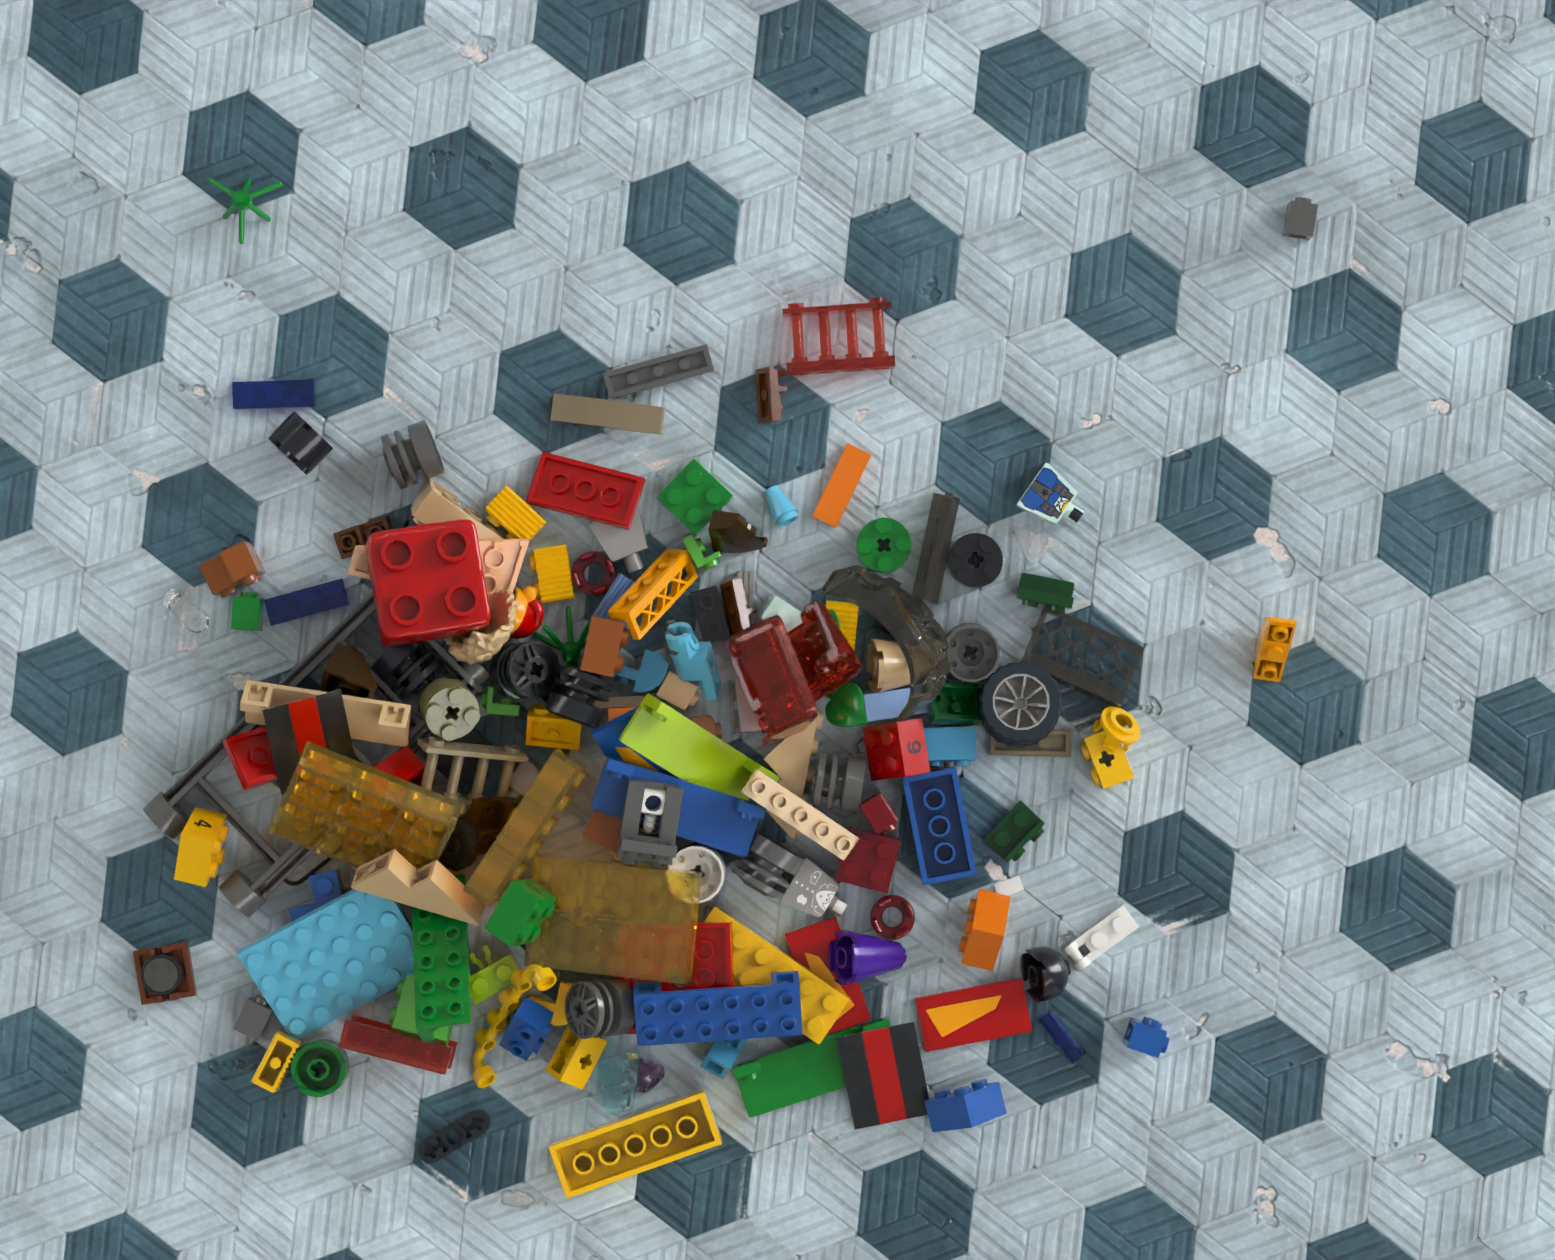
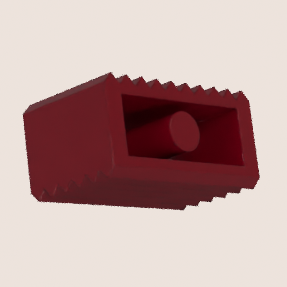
M879 791L860 803L859 809L862 810V814H865L864 817L868 819L867 822L870 823L874 833L881 832L884 836L897 828L895 822L899 819L882 792Z

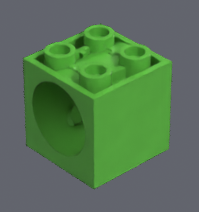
M407 974L405 981L400 980L396 993L399 1004L398 1007L392 1008L389 1023L394 1035L423 1042L415 1025L414 976ZM453 1026L439 1027L438 1030L434 1031V1041L424 1043L447 1048Z

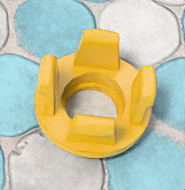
M1113 706L1107 707L1102 711L1100 719L1094 722L1092 731L1096 733L1103 727L1107 735L1101 746L1110 752H1114L1121 744H1124L1123 750L1127 751L1131 744L1139 739L1141 734L1140 727L1134 717L1127 711Z

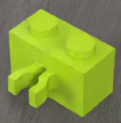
M486 944L482 948L486 953L485 960L488 966L476 957L475 952L469 954L472 962L480 968L478 972L470 976V994L475 1004L512 985L510 976L515 971L522 970L513 952L497 961H493L491 950L488 944Z

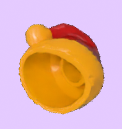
M532 586L525 587L523 590L517 587L514 588V600L518 601V605L516 607L517 620L514 622L515 629L510 633L509 637L511 639H523L531 636L539 629L543 622V605L536 598L537 592Z

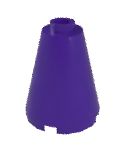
M848 930L837 931L834 934L837 935L835 941H830L829 969L830 972H835L837 979L834 980L840 985H850L899 970L907 959L906 950L899 942Z

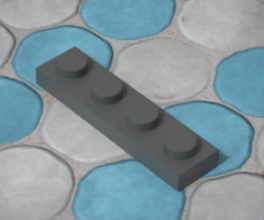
M705 344L602 374L609 399L612 400L713 372L714 368L708 346Z

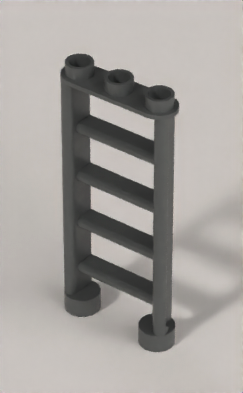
M373 592L294 667L278 685L300 688L299 686L331 656L337 643L349 645L347 640L376 612ZM444 638L422 641L428 652L432 651L434 653L433 657L436 660L439 658L444 663L443 667L455 679L462 681L473 695L484 690L481 684L490 676L489 671L480 662L469 665L467 662L458 661L444 647L446 644ZM370 669L377 685L376 692L385 701L407 704L402 702L398 698L399 695L396 692H392L390 690L391 687ZM411 708L410 727L412 730L409 732L408 747L415 753L420 748L417 744L418 738L428 739L434 733ZM244 716L165 793L160 792L143 810L149 819L171 839H175L183 831L189 820L187 814L178 804L195 787L220 813L227 814L226 819L271 865L254 883L242 872L235 870L219 886V889L230 903L242 914L250 918L267 901L266 897L356 811L368 797L363 778L329 810L309 790L295 793L294 795L318 821L281 856L206 779L228 756L223 740L227 737L254 730L260 725L247 723ZM352 741L356 765L365 773L375 764ZM394 746L377 764L387 759L393 752L399 751L404 747Z

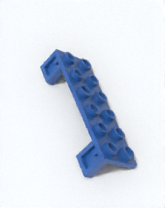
M610 756L606 757L591 803L592 809L621 818L627 778L680 785L684 788L677 836L741 857L747 856L759 818H764L766 808L760 804ZM655 795L649 796L645 801V806L648 809H655L660 804V798ZM643 813L640 816L639 824L641 825L644 823L643 818H645ZM660 815L656 816L657 819H655L656 824L654 825V828L657 830L659 827Z
M798 971L771 973V984L662 992L661 980L634 982L633 997L638 1046L793 1036L803 1033Z

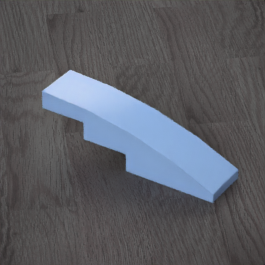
M958 680V681H952V682L961 683V682H964V681ZM932 685L863 695L867 722L928 713L924 695Z

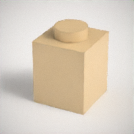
M669 671L657 696L686 711L688 706L691 708L695 706L700 694L696 692L698 686L689 681L681 680L678 675Z

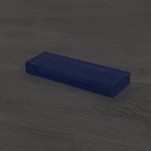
M315 380L232 382L233 409L315 407Z
M343 578L264 600L271 626L350 605Z

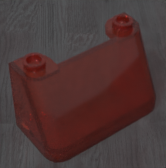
M818 601L804 606L803 611L800 613L803 623L765 648L746 645L740 648L737 654L730 657L753 713L774 722L788 720L862 671V664L826 606Z

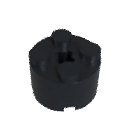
M295 411L268 438L306 475L333 449Z
M970 533L959 538L952 545L947 556V567L952 578L960 585L972 589L981 588L993 582L1000 574L1003 565V555L999 545L993 538L981 533ZM972 554H976L977 558L982 559V562L978 564V568H974L973 564H968Z

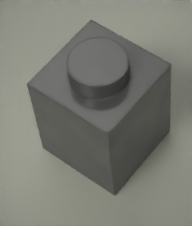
M1296 197L1295 201L1291 200L1287 204L1282 236L1310 240L1314 234L1318 204H1312L1311 199Z
M257 995L255 999L252 997L248 998L233 1029L253 1039H261L274 1013L266 999Z

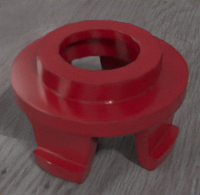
M597 551L586 552L580 555L573 564L571 572L572 581L580 592L589 596H599L606 593L615 581L616 568L607 555ZM591 564H597L604 570V577L597 584L589 583L584 576L585 569Z
M887 895L880 898L873 905L870 921L878 935L885 939L897 940L905 937L911 931L915 922V913L912 905L905 898L898 895ZM889 907H896L902 913V921L895 927L887 926L882 919L884 911Z

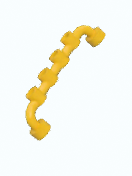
M532 964L527 966L525 970H517L510 976V981L514 985L513 989L505 990L499 994L498 1000L502 1007L500 1010L494 1009L487 1014L486 1019L490 1024L489 1028L479 1030L474 1036L478 1046L473 1055L475 1072L472 1078L479 1088L490 1086L497 1078L492 1067L484 1065L486 1052L495 1047V1037L507 1027L508 1022L506 1019L511 1012L517 1010L520 1006L518 1000L522 993L531 988V979L540 991L548 990L556 983L557 977L551 968H543L541 965Z

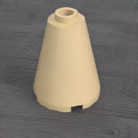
M871 639L872 644L867 646L866 673H871L873 681H868V686L872 693L885 692L937 678L938 673L943 670L942 657L938 656L935 650L881 639Z

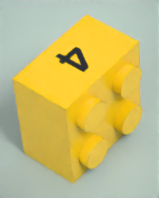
M199 807L194 808L181 833L174 880L206 887L210 878L216 877L219 864L222 865L226 849L222 848V843L226 842L229 833V826L226 825L227 814Z

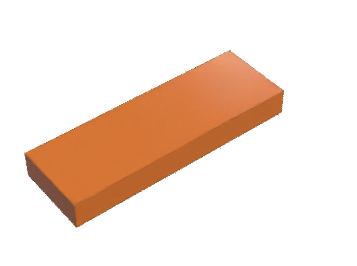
M847 443L812 517L837 528L871 454Z

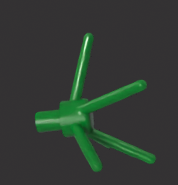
M209 178V183L232 197L233 204L223 214V219H227L236 209H239L240 244H244L245 210L250 209L267 222L271 221V218L252 204V199L281 187V182L274 183L249 194L248 189L252 182L251 178H247L242 190L236 192L213 178Z
M566 607L568 642L562 643L547 625H544L543 629L551 639L538 632L534 633V637L561 651L562 659L567 662V667H578L577 661L581 658V650L585 648L590 622L586 624L578 642L573 641L571 608Z

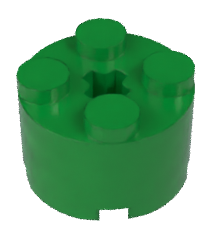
M890 518L872 520L862 528L856 542L857 555L861 563L873 572H893L899 569L910 555L911 539L909 533L896 520ZM879 539L881 541L887 539L890 542L888 547L891 550L889 552L886 550L879 552L877 550L879 547L877 541Z
M318 1039L306 1044L295 1054L292 1060L291 1075L294 1082L304 1094L312 1097H323L335 1092L343 1085L349 1074L350 1065L347 1052L339 1044L326 1039ZM320 1062L326 1068L321 1074L318 1073V1068L314 1067V1065Z

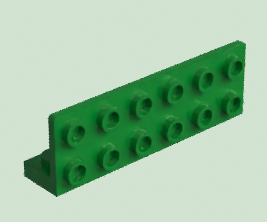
M464 874L454 875L463 885L466 886V878ZM412 907L415 1025L424 1043L434 1041V1031L438 1030L439 1027L467 1024L472 1021L468 923Z
M888 1016L827 1035L820 1045L811 1040L733 1065L735 1080L737 1079L748 1116L750 1118L845 1088L846 1083L836 1037L889 1027L891 1025Z

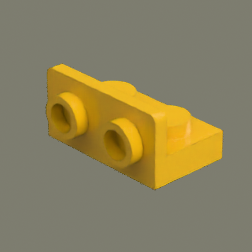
M546 703L531 704L529 706L525 745L580 750L582 724L544 710Z

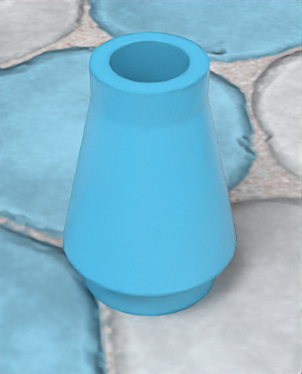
M778 485L772 486L764 492L773 522L777 523L779 527H784L798 518L797 508L780 490Z

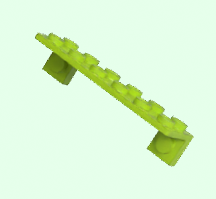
M647 693L619 737V741L676 777L747 801L749 797L741 791L756 769L776 782L780 779L776 774L649 693Z

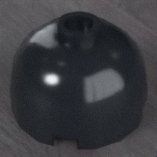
M1042 946L1025 950L1027 953L1021 956V973L1024 982L1029 979L1031 989H1028L1027 992L1030 997L1039 1003L1059 996L1065 990L1068 976L1071 973L1068 961L1064 960L1058 951L1049 947Z

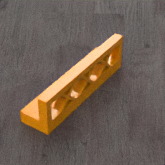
M667 548L608 610L611 620L625 621L634 640H640L698 578L689 551ZM685 567L687 576L681 580L682 569ZM671 581V592L668 596H666L667 586ZM657 597L656 609L651 612L653 600ZM643 613L641 625L638 626L636 618Z

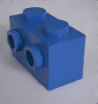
M525 996L503 1035L499 1046L527 1061L532 1052L537 1054L542 1047L544 1039H546L553 1027L549 1021L554 1012Z
M1145 1016L1143 1020L1130 1017L1122 1043L1127 1048L1159 1058L1160 1053L1166 1052L1169 1038L1166 1037L1167 1031L1162 1028V1023H1159V1021Z

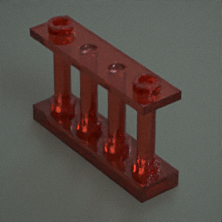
M885 297L869 298V303L814 307H804V303L788 304V308L782 309L783 317H791L794 358H791V363H786L787 376L895 369V355L889 356V351H886L883 318V310H891V301L885 302ZM872 311L875 352L872 353L873 357L862 358V353H859L856 312ZM845 313L848 354H845L846 359H835V355H832L829 314ZM818 315L821 356H818L819 361H808V357H805L802 316Z
M352 1015L351 1020H345L338 1047L446 1075L447 1069L452 1067L458 1042L449 1040L448 1046L435 1042L423 1043L420 1038L393 1032L390 1024Z

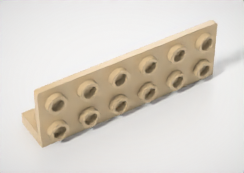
M247 680L240 701V711H245V721L247 723L266 725L262 710L328 692ZM342 694L351 739L402 747L408 746L411 705Z

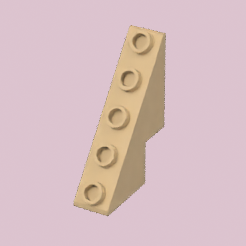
M818 710L763 758L781 778L778 783L806 802L808 794L803 793L805 782L811 783L814 768L809 766L810 755L816 756L819 740H814L815 729L821 730L824 716ZM766 809L791 839L795 836H801L800 831Z
M758 769L755 770L741 791L843 861L859 840L850 831Z
M395 849L357 867L351 888L357 891L477 926L480 924L485 904L438 860L416 869Z

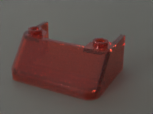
M774 615L730 636L724 647L726 650L729 649L733 658L737 657L739 661H744L763 709L761 711V718H758L761 732L767 734L762 740L763 745L803 732L817 718L818 711L780 616Z

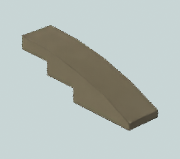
M554 394L550 420L612 430L662 435L665 408L622 401Z

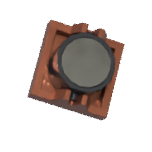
M188 942L133 951L142 1005L197 995Z

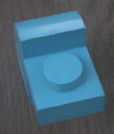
M645 649L640 669L636 670L623 666L621 673L616 672L615 681L630 685L631 680H635L634 692H649L663 683L670 663L666 662L665 655Z
M748 1039L713 1041L700 1067L724 1080Z

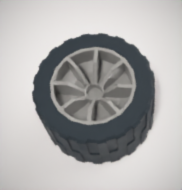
M1012 662L1006 666L999 667L988 677L979 697V711L983 719L981 723L984 725L986 732L995 738L997 742L1006 744L1009 747L1025 748V746H1033L1039 741H1043L1054 729L1062 709V695L1056 680L1050 676L1047 670H1043L1039 665L1028 662Z

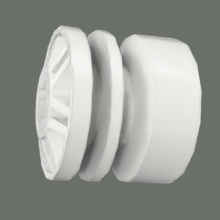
M694 843L683 847L676 853V858H673L672 865H669L667 870V880L670 889L678 898L688 903H702L712 899L720 891L726 879V865L723 857L716 849L704 844ZM697 865L701 866L702 872H705V876L701 875L699 879H695L694 873L690 872Z

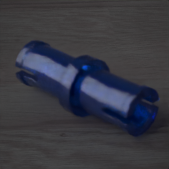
M1052 1010L1039 1020V1023L1043 1025L1054 1039L1052 1041L1055 1046L1059 1045L1072 1064L1086 1054L1071 1036L1072 1031L1063 1026Z

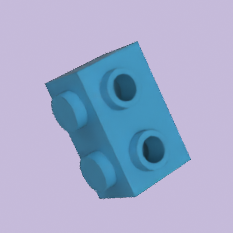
M976 727L924 728L930 767H943V762H954L955 767L970 766V761L976 760Z

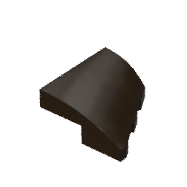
M713 510L708 529L713 552L743 553L767 547L768 538L757 537V529L747 523L742 515Z
M487 796L472 799L466 820L476 832L479 845L478 855L493 851L499 842L500 836L510 825L506 819L513 808L522 807L523 800L507 796Z

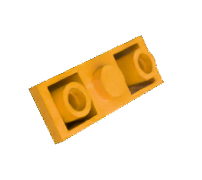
M1275 617L1264 618L1258 638L1253 679L1280 683L1297 621Z

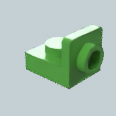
M691 534L682 539L697 569L703 567L707 571L719 564L717 559L722 557L719 551L704 558L703 554L707 551L700 538L694 539Z
M488 686V692H483L482 708H486V714L520 717L521 706L515 705V700L499 698L498 704L494 703L496 690L494 687Z

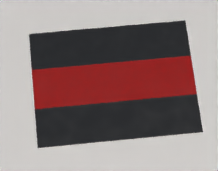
M341 689L262 710L282 797L359 776Z
M914 1022L836 1037L855 1130L928 1115L924 1101L929 1099Z

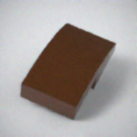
M384 516L334 533L341 559L352 557L355 546L366 545L372 533L391 530L393 527L389 516Z

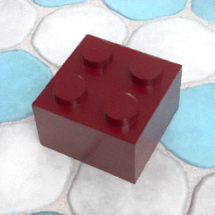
M847 826V830L857 836L859 840L844 861L839 858L834 880L888 893L901 840Z

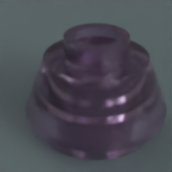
M640 1058L631 1065L629 1076L634 1090L638 1093H646L663 1079L665 1071L661 1064L649 1058L645 1060Z

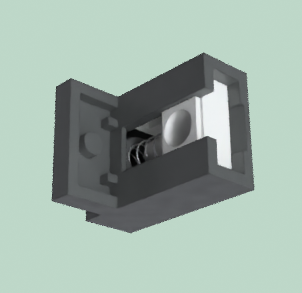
M627 778L615 853L617 857L621 858V862L637 864L638 860L647 861L648 866L655 868H664L665 864L672 865V860L676 858L677 853L675 842L684 792L682 786ZM652 795L658 796L660 798L659 806L655 809H648L645 806L646 799ZM641 813L645 815V818H643L644 823H642L645 830L643 832L645 833L638 832ZM660 815L657 835L652 834V830L655 829L656 816Z

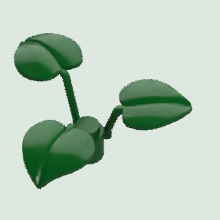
M827 610L816 617L808 625L804 635V644L807 651L812 654L818 653L819 660L835 678L825 684V692L798 690V683L793 678H785L778 681L772 687V696L769 698L770 709L774 711L776 722L788 723L794 720L802 707L800 696L810 695L831 699L826 705L825 714L827 720L835 726L855 727L867 723L861 689L856 684L843 681V675L839 674L824 657V654H833L840 642V623L835 610Z

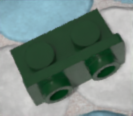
M1020 800L983 840L1007 863L1011 859L1015 862L1026 851L1023 846L1029 840L1035 842L1044 833L1042 827L1045 823Z

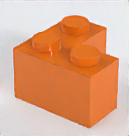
M979 889L976 899H970L967 914L972 915L971 919L967 918L964 934L967 937L961 936L958 952L963 953L961 964L993 971L1005 934L1011 896Z

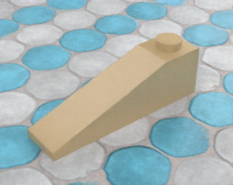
M426 478L411 507L412 516H414L413 521L416 524L423 525L467 519L474 522L478 540L508 539L506 534L492 523L487 522L484 525L481 522L483 519L471 507H461V503L456 499L457 496L432 478Z

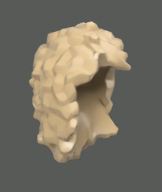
M496 590L493 593L487 591L491 612L487 629L483 632L472 631L471 634L444 638L445 642L450 645L448 649L449 654L471 665L476 662L488 661L500 651L502 645L508 641L510 633L515 629L514 622L517 620L516 607L518 601L514 600V595L510 593V590Z

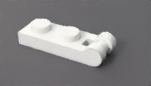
M1121 905L1067 944L1062 951L1066 956L1069 955L1074 961L1073 966L1079 972L1139 928V926L1124 905ZM1083 944L1090 951L1085 956L1078 950Z

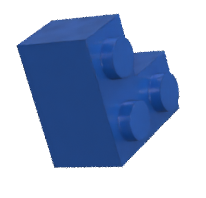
M339 868L309 876L315 902L290 908L291 921L345 894Z
M987 1079L972 1082L971 1088L969 1086L954 1089L952 1093H950V1089L934 1092L935 1097L924 1101L932 1133L972 1128L1007 1114L999 1082L988 1083Z

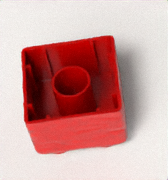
M460 519L379 531L369 536L365 550L375 601L379 636L383 646L391 647L412 642L471 634L472 631L483 632L487 629L491 612L477 529L473 521Z

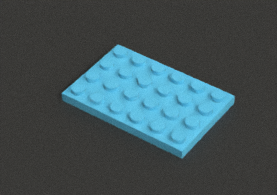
M353 889L238 950L237 956L288 1035L298 1040L397 988L400 980L405 981L407 974L414 976L413 928L398 902Z

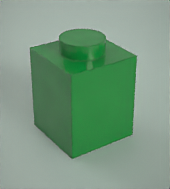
M240 592V597H233L231 629L262 631L264 599L257 598V593Z

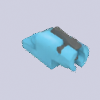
M675 622L670 624L664 635L666 662L675 666L676 673L681 680L699 681V687L701 690H704L707 701L717 700L722 681L711 642H698L691 625L688 623Z

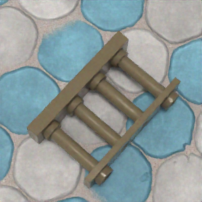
M430 736L428 739L418 738L417 744L428 755L421 786L417 788V791L408 790L405 801L413 810L468 815L472 799L484 797L482 791L490 759L504 760L497 793L493 796H507L515 761L528 763L529 757L519 746L514 744H505L504 747L450 742L435 736ZM439 754L453 755L446 790L442 793H434L431 788ZM464 757H475L479 759L471 793H468V796L459 795L456 792ZM513 808L508 818L515 819L517 808Z

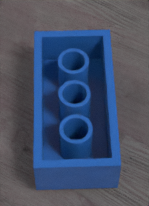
M956 767L901 777L922 885L977 875Z

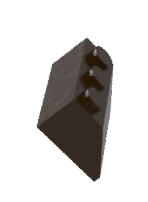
M337 643L324 667L320 691L331 692L341 689L343 695L374 699L377 685L363 653L353 646Z

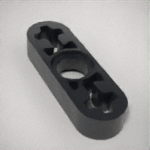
M476 1109L424 1139L418 1148L419 1157L426 1163H434L484 1134L490 1127V1116L484 1110ZM476 1115L477 1118L483 1117L485 1119L482 1124L483 1129H479L478 1126L470 1129L469 1132L472 1136L468 1137L466 1129L460 1123L464 1121L465 1126H468L474 1121L473 1116ZM450 1129H458L462 1133L461 1142L457 1144L450 1143L447 1139V1132ZM441 1135L443 1144L449 1149L444 1151L442 1146L435 1151V1157L431 1154L426 1155L424 1153L427 1149L426 1144L436 1145L440 1142L437 1137Z

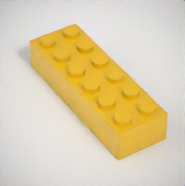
M714 906L704 922H732L734 986L771 984V973L798 971L802 1032L820 1045L851 998L718 906Z
M705 1089L552 1142L549 1145V1150L566 1199L721 1145L722 1138Z

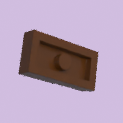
M774 367L755 370L758 423L768 424L782 421L783 406L779 393L786 392L787 386H780L778 384V377L786 376V371L774 369Z
M732 579L721 584L720 589L731 638L758 629L760 627L759 623L752 624L749 621V615L757 613L756 608H746L747 592L743 586L742 579Z

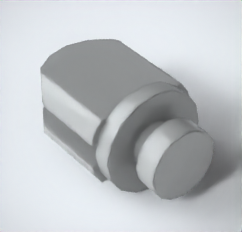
M529 762L520 763L512 773L509 785L511 789L510 791L508 790L507 797L518 798L521 794L526 798L530 795L541 780L540 771Z

